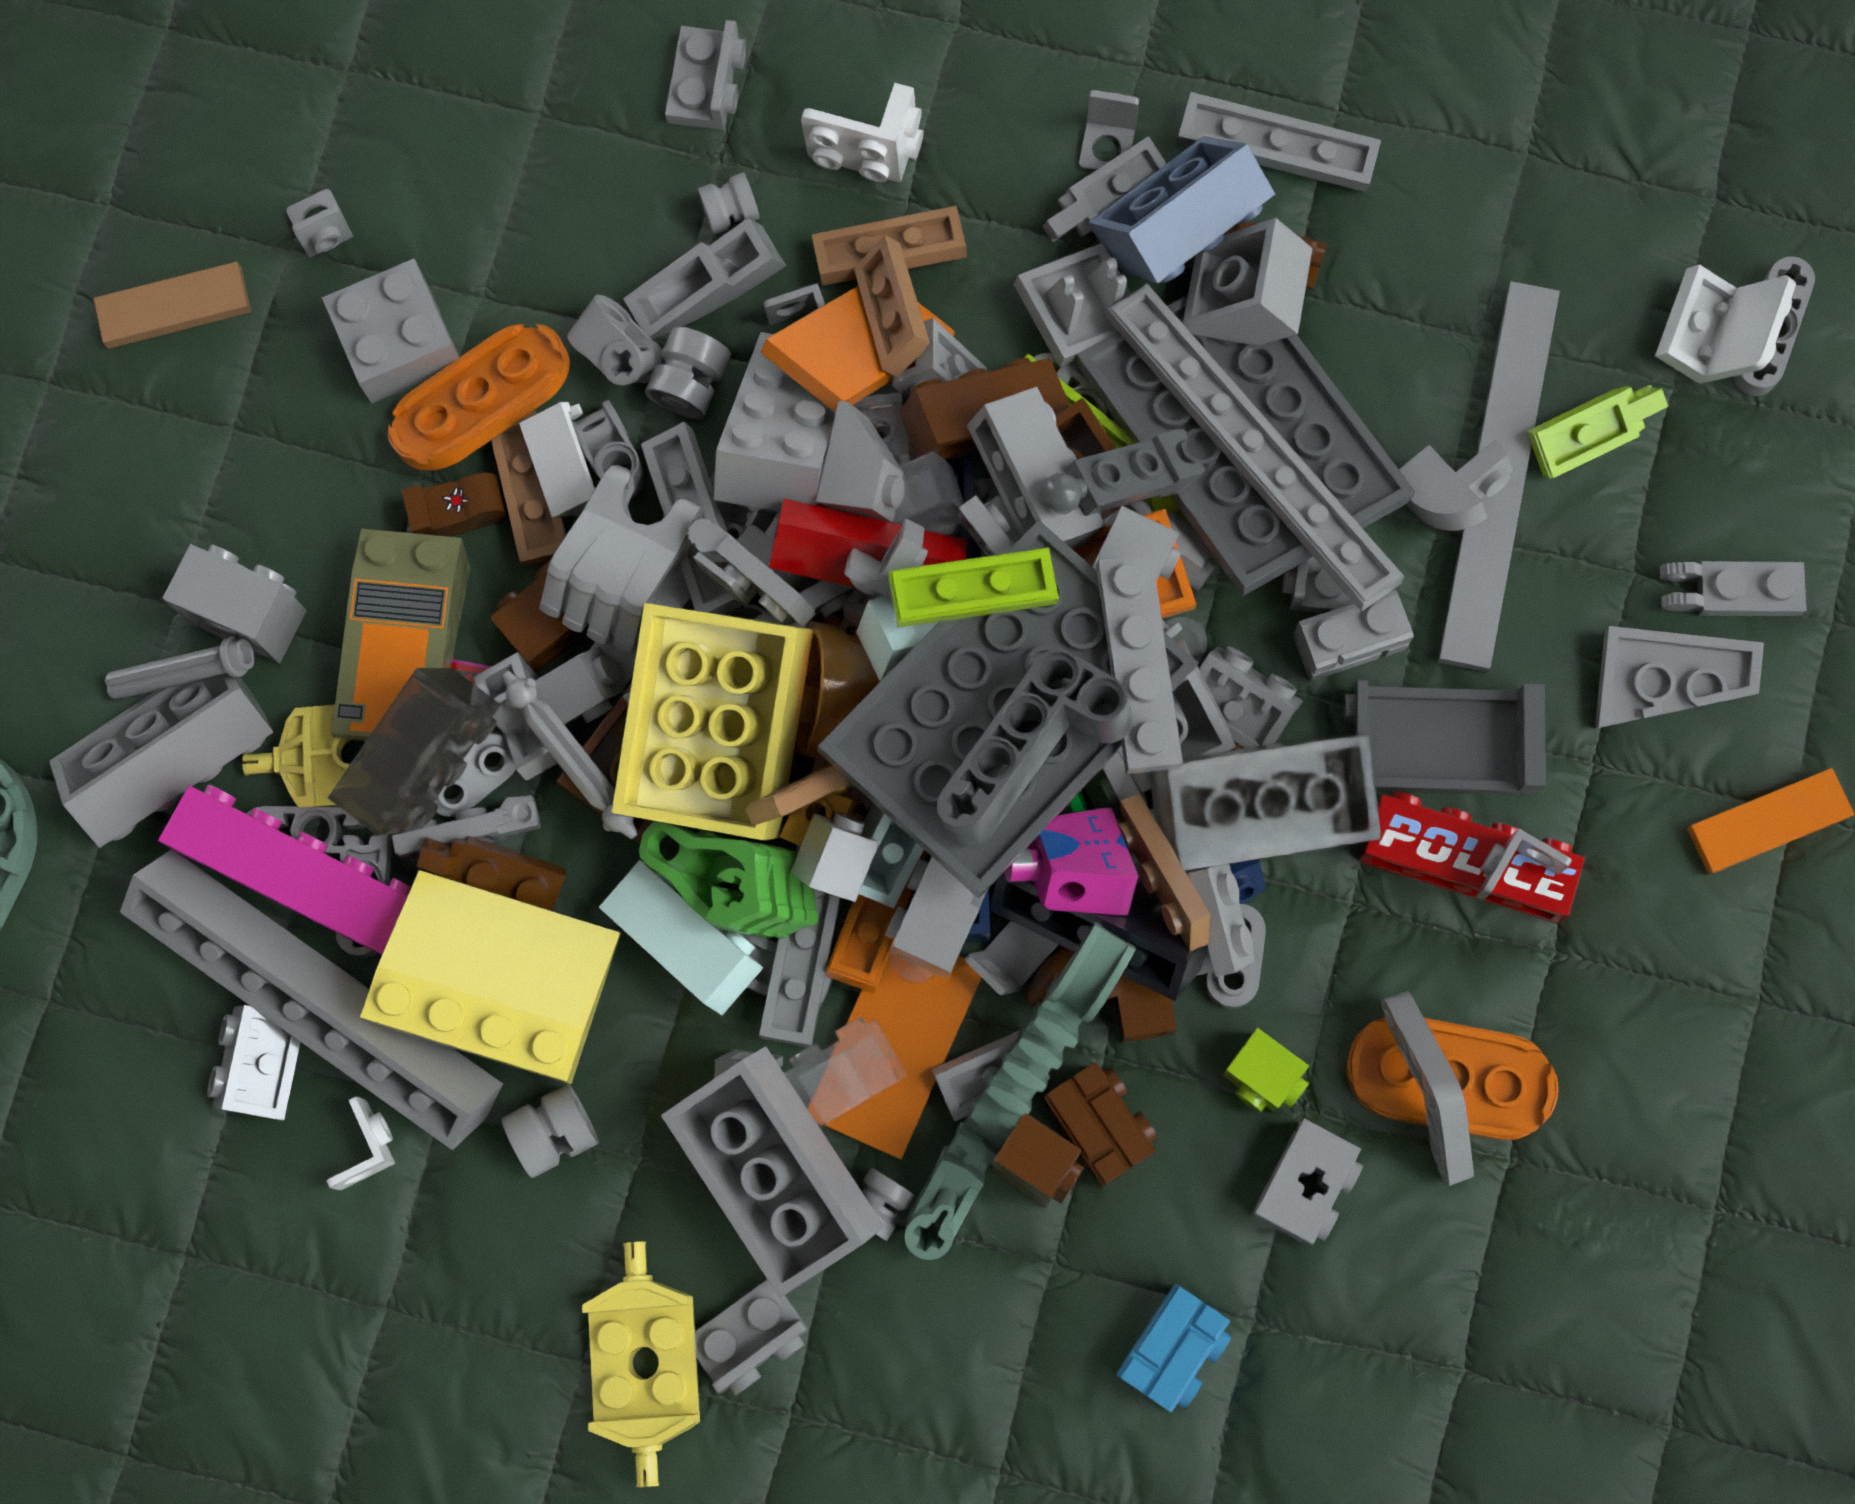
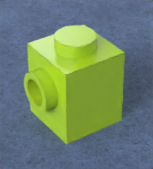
M1257 1028L1222 1075L1239 1087L1235 1095L1249 1107L1259 1113L1265 1107L1271 1112H1275L1282 1103L1291 1109L1309 1084L1302 1078L1309 1065Z

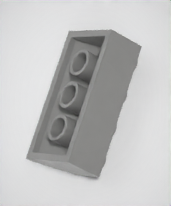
M226 673L154 691L49 762L63 806L95 844L101 848L111 840H120L127 836L138 822L153 812L163 811L172 806L178 800L180 794L187 790L189 785L194 786L198 782L204 783L213 779L225 764L240 754H248L255 751L263 744L266 737L273 733V730L264 711L242 678L232 677Z

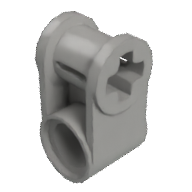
M603 295L594 296L567 335L571 345L587 357L609 381L616 385L624 386L634 382L649 383L655 367L665 364L661 356L663 350L658 343L654 342L631 319L622 306Z
M607 399L601 402V409L577 422L572 420L571 422L585 462L589 463L599 482L604 473L613 465L622 464L632 467L630 472L634 479L635 490L631 499H634L642 492L646 476L624 425Z

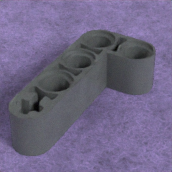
M1051 650L1042 654L1031 666L941 791L937 800V811L949 839L955 845L963 848H975L984 844L995 832L1069 726L1101 743H1114L1123 739L1133 725V715L1124 685L1115 677L1070 652ZM1067 678L1072 680L1062 689L1048 688L1056 679ZM1103 704L1118 706L1113 713L1106 716L1093 714L1094 710ZM1037 721L1041 723L1035 731L1030 733L1017 732V729L1025 722ZM997 764L1010 766L1008 771L999 777L985 776L987 771Z

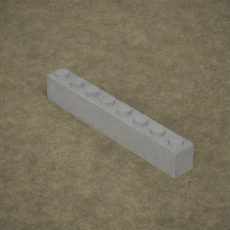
M171 849L133 875L120 910L121 914L451 1150L455 1149L487 1118L503 1083L452 1047L371 1023L361 1018L369 988L179 853Z

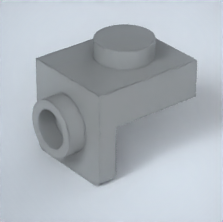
M906 518L882 561L853 548L847 558L844 574L851 578L852 584L862 592L873 596L880 593L892 600L888 572L922 566L928 550L922 547L925 528Z

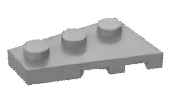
M1614 626L1606 627L1595 729L1759 694L1764 643Z

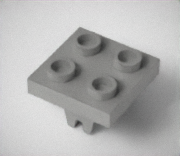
M1103 243L1019 274L1013 284L1059 367L1075 362L1078 353L1118 332L1106 318L1107 309L1131 294L1126 285L1127 279L1125 275L1120 274L1117 269L1116 259L1110 257Z

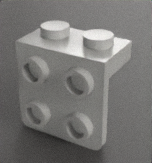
M1223 860L1185 869V872L1211 914L1208 949L1201 970L1197 975L1214 972L1215 976L1218 977L1236 973L1255 962L1252 937L1248 927L1245 925L1239 903V888L1234 875L1231 873L1229 861ZM1142 880L1136 883L1135 892L1162 904L1156 892L1153 894L1147 892Z

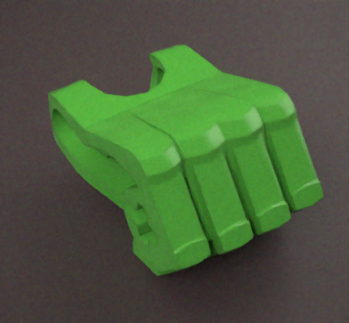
M659 821L652 822L643 833L639 848L640 858L646 865L670 880L687 904L706 922L734 933L756 935L762 938L777 937L780 939L788 938L790 934L818 923L814 889L808 887L791 873L798 854L795 851L764 843L733 840L723 834L708 830H701L695 833L684 826ZM666 835H669L680 844L678 854L669 861L663 858L659 850L660 841ZM736 884L739 885L740 891H737Z

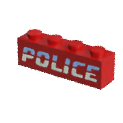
M1392 792L1391 797L1382 795L1375 805L1359 862L1478 899L1475 896L1487 877V874L1480 871L1483 862L1496 843L1504 847L1509 837L1518 828L1502 823H1492L1491 828L1471 822L1472 816L1464 811L1443 807L1441 812L1422 807L1421 799L1402 792ZM1545 838L1542 839L1543 843L1572 859L1569 867L1561 874H1556L1515 851L1493 891L1483 901L1556 924L1569 917L1585 857L1572 853L1573 847L1567 843Z

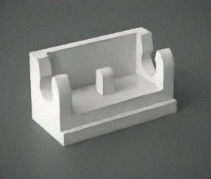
M560 402L519 423L552 518L581 515L596 489L594 488L571 420L583 414L580 404L570 407L569 402Z

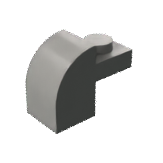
M1496 439L1457 472L1430 445L1399 469L1415 490L1413 498L1410 499L1411 502L1406 504L1407 507L1429 526L1449 531L1467 529L1487 519L1481 498L1484 495L1491 497L1498 493L1508 483L1510 474L1514 471L1509 453Z
M517 652L474 677L485 713L505 734L516 770L527 781L556 765L558 762L526 723L523 709H510L507 706V687L502 676L505 672L510 671L519 678H532L535 681L539 679L533 669Z

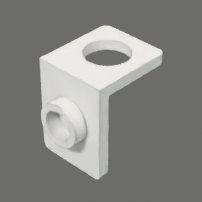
M357 1096L350 1099L349 1102L374 1157L328 1179L327 1183L331 1189L343 1190L395 1164L387 1146V1143L391 1142L393 1138L384 1117L380 1112L373 1115L368 1102Z

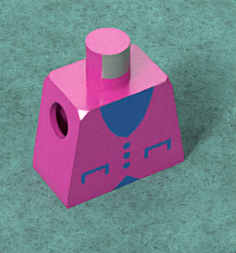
M1101 808L1056 816L1004 872L1008 882L1033 881L1041 905L1048 910L1110 915H1128L1138 879L1137 871L1112 808Z

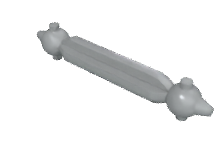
M510 671L505 672L502 676L507 687V706L510 709H523L525 721L588 802L595 808L603 811V828L606 831L621 832L630 839L636 837L637 832L633 823L634 817L612 813L615 795L613 786L550 706L537 699L536 681L532 678H519Z

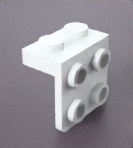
M894 83L880 127L810 108L804 109L801 118L807 154L815 163L832 170H837L841 166L856 170L863 177L875 182H886L888 179L901 183L908 159L917 158L923 140V130L918 129L921 109L915 106L914 88Z
M1701 265L1687 268L1655 357L1699 384L1762 370L1775 354V343L1783 320L1790 311L1792 305L1791 298L1796 282L1787 275L1736 288Z

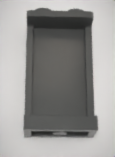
M1357 680L1351 690V694H1344L1342 721L1343 725H1351V744L1343 745L1342 773L1343 775H1351V790L1536 796L1546 786L1545 684H1523L1518 691L1379 687L1368 686V680Z

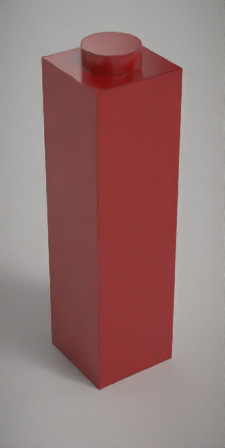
M783 498L773 540L769 568L855 587L850 580L851 578L844 574L847 558L852 549H858L882 561L902 525ZM924 530L922 547L928 550L922 566L966 560V539Z

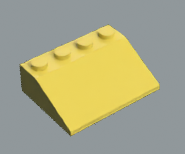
M644 603L612 813L759 840L779 838L783 817L752 826L745 808L748 807V804L789 785L813 629Z
M419 870L377 966L360 1017L371 1023L572 1084L621 933Z

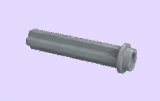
M230 636L223 639L220 646L109 672L104 681L107 685L108 695L113 699L226 673L232 677H241L247 673L248 669L253 667L255 660L254 651L247 640Z

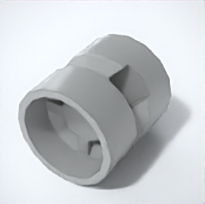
M674 327L661 354L666 363L655 367L645 394L655 404L679 416L696 420L704 419L715 393L710 384L721 380L731 352L722 343L704 333L686 327Z
M568 1083L542 1096L540 1107L535 1108L527 1104L501 1118L506 1135L519 1161L531 1178L557 1166L561 1154L565 1153L574 1157L599 1144L597 1134L581 1101Z

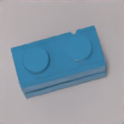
M1175 1284L1115 1375L1170 1413H1172L1177 1404L1186 1409L1203 1383L1195 1376L1206 1358L1215 1364L1232 1338L1231 1335L1224 1331L1230 1320Z

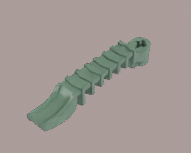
M1094 921L1067 965L1046 989V995L1042 1002L1038 1001L1033 1008L1031 1019L1026 1026H1022L1019 1030L1018 1039L1011 1050H1006L1002 1056V1064L995 1075L991 1074L988 1078L986 1089L979 1099L976 1098L971 1105V1112L964 1123L960 1122L957 1126L955 1137L949 1146H945L941 1151V1155L926 1184L910 1206L905 1229V1243L913 1255L924 1260H934L942 1257L949 1251L953 1239L984 1185L986 1168L989 1164L994 1165V1159L999 1153L1001 1145L1008 1139L1016 1127L1019 1117L1024 1115V1113L1028 1114L1030 1112L1032 1097L1036 1091L1043 1092L1047 1086V1074L1050 1069L1058 1070L1063 1063V1049L1065 1046L1074 1048L1078 1043V1026L1081 1021L1089 1023L1102 1008L1136 951V946L1129 942L1127 943ZM941 1214L939 1227L933 1226L930 1228L929 1231H925L921 1228H928L931 1225V1223H935V1221Z

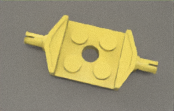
M335 705L294 708L287 718L279 746L273 747V752L243 754L242 761L246 762V764L242 765L245 776L263 773L281 775L289 794L298 808L410 800L412 803H421L424 796L423 785L427 774L437 765L438 761H441V758L448 757L468 741L471 736L439 739L437 735L435 747L365 741L367 745L365 757L359 763L351 765L342 761L341 751L343 746L353 739L334 738L331 733Z
M646 1241L623 1243L626 1277H623V1282L582 1305V1312L588 1313L594 1416V1422L588 1423V1431L626 1447H632V1453H636V1487L659 1486L656 1451L662 1450V1444L700 1423L693 1296L655 1282L652 1275H646ZM643 1347L652 1349L659 1361L656 1373L648 1379L638 1376L633 1367V1358L636 1352Z

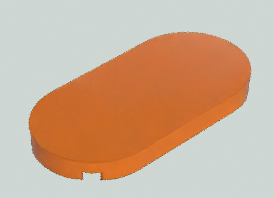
M523 324L505 327L407 393L398 402L393 411L395 419L392 423V428L390 425L388 426V439L401 460L407 465L420 470H438L452 466L551 399L564 384L570 366L568 352L558 334L551 328L540 324H535L537 328H525Z
M1385 1017L1369 1023L1354 1038L1347 1054L1346 1073L1353 1094L1366 1109L1380 1117L1428 1127L1424 1096L1389 1031ZM1424 1018L1459 1082L1466 1104L1469 1135L1499 1141L1516 1140L1536 1131L1551 1116L1558 1098L1557 1075L1552 1064H1549L1542 1051L1533 1042L1512 1034Z

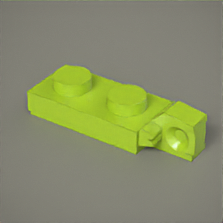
M1627 385L1619 389L1615 388L1528 430L1527 434L1542 475L1549 479L1555 478L1640 437L1639 431L1645 428L1643 419L1667 408L1668 404L1662 388L1657 389L1653 388L1652 385H1647L1632 391L1631 386Z

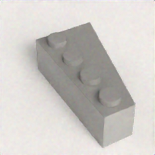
M931 857L930 862L920 858L907 888L916 891L908 910L898 906L885 936L894 939L890 954L948 979L987 891L978 899L933 857Z

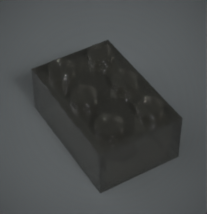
M416 668L332 790L328 799L377 836L423 828L435 815L438 804L434 801L445 786H452L464 773L467 762L463 759L474 744H481L493 731L497 722L493 716L501 704L453 668Z

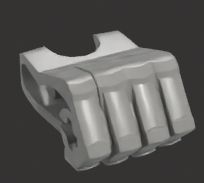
M613 465L604 473L583 512L553 555L547 570L539 609L555 618H559L565 612L562 624L570 630L582 632L589 624L587 630L589 638L595 642L606 644L614 636L613 645L616 648L632 653L638 646L644 603L659 605L660 600L654 595L665 576L679 565L692 545L688 540L689 536L686 534L689 531L688 527L691 526V522L693 523L695 519L703 518V510L701 504L691 499L682 498L674 503L670 512L662 521L651 525L635 523L632 521L628 509V504L635 490L634 479L629 469L620 465Z

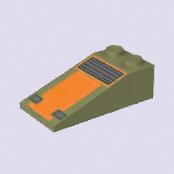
M361 529L351 574L331 732L334 738L435 747L471 569L462 538Z

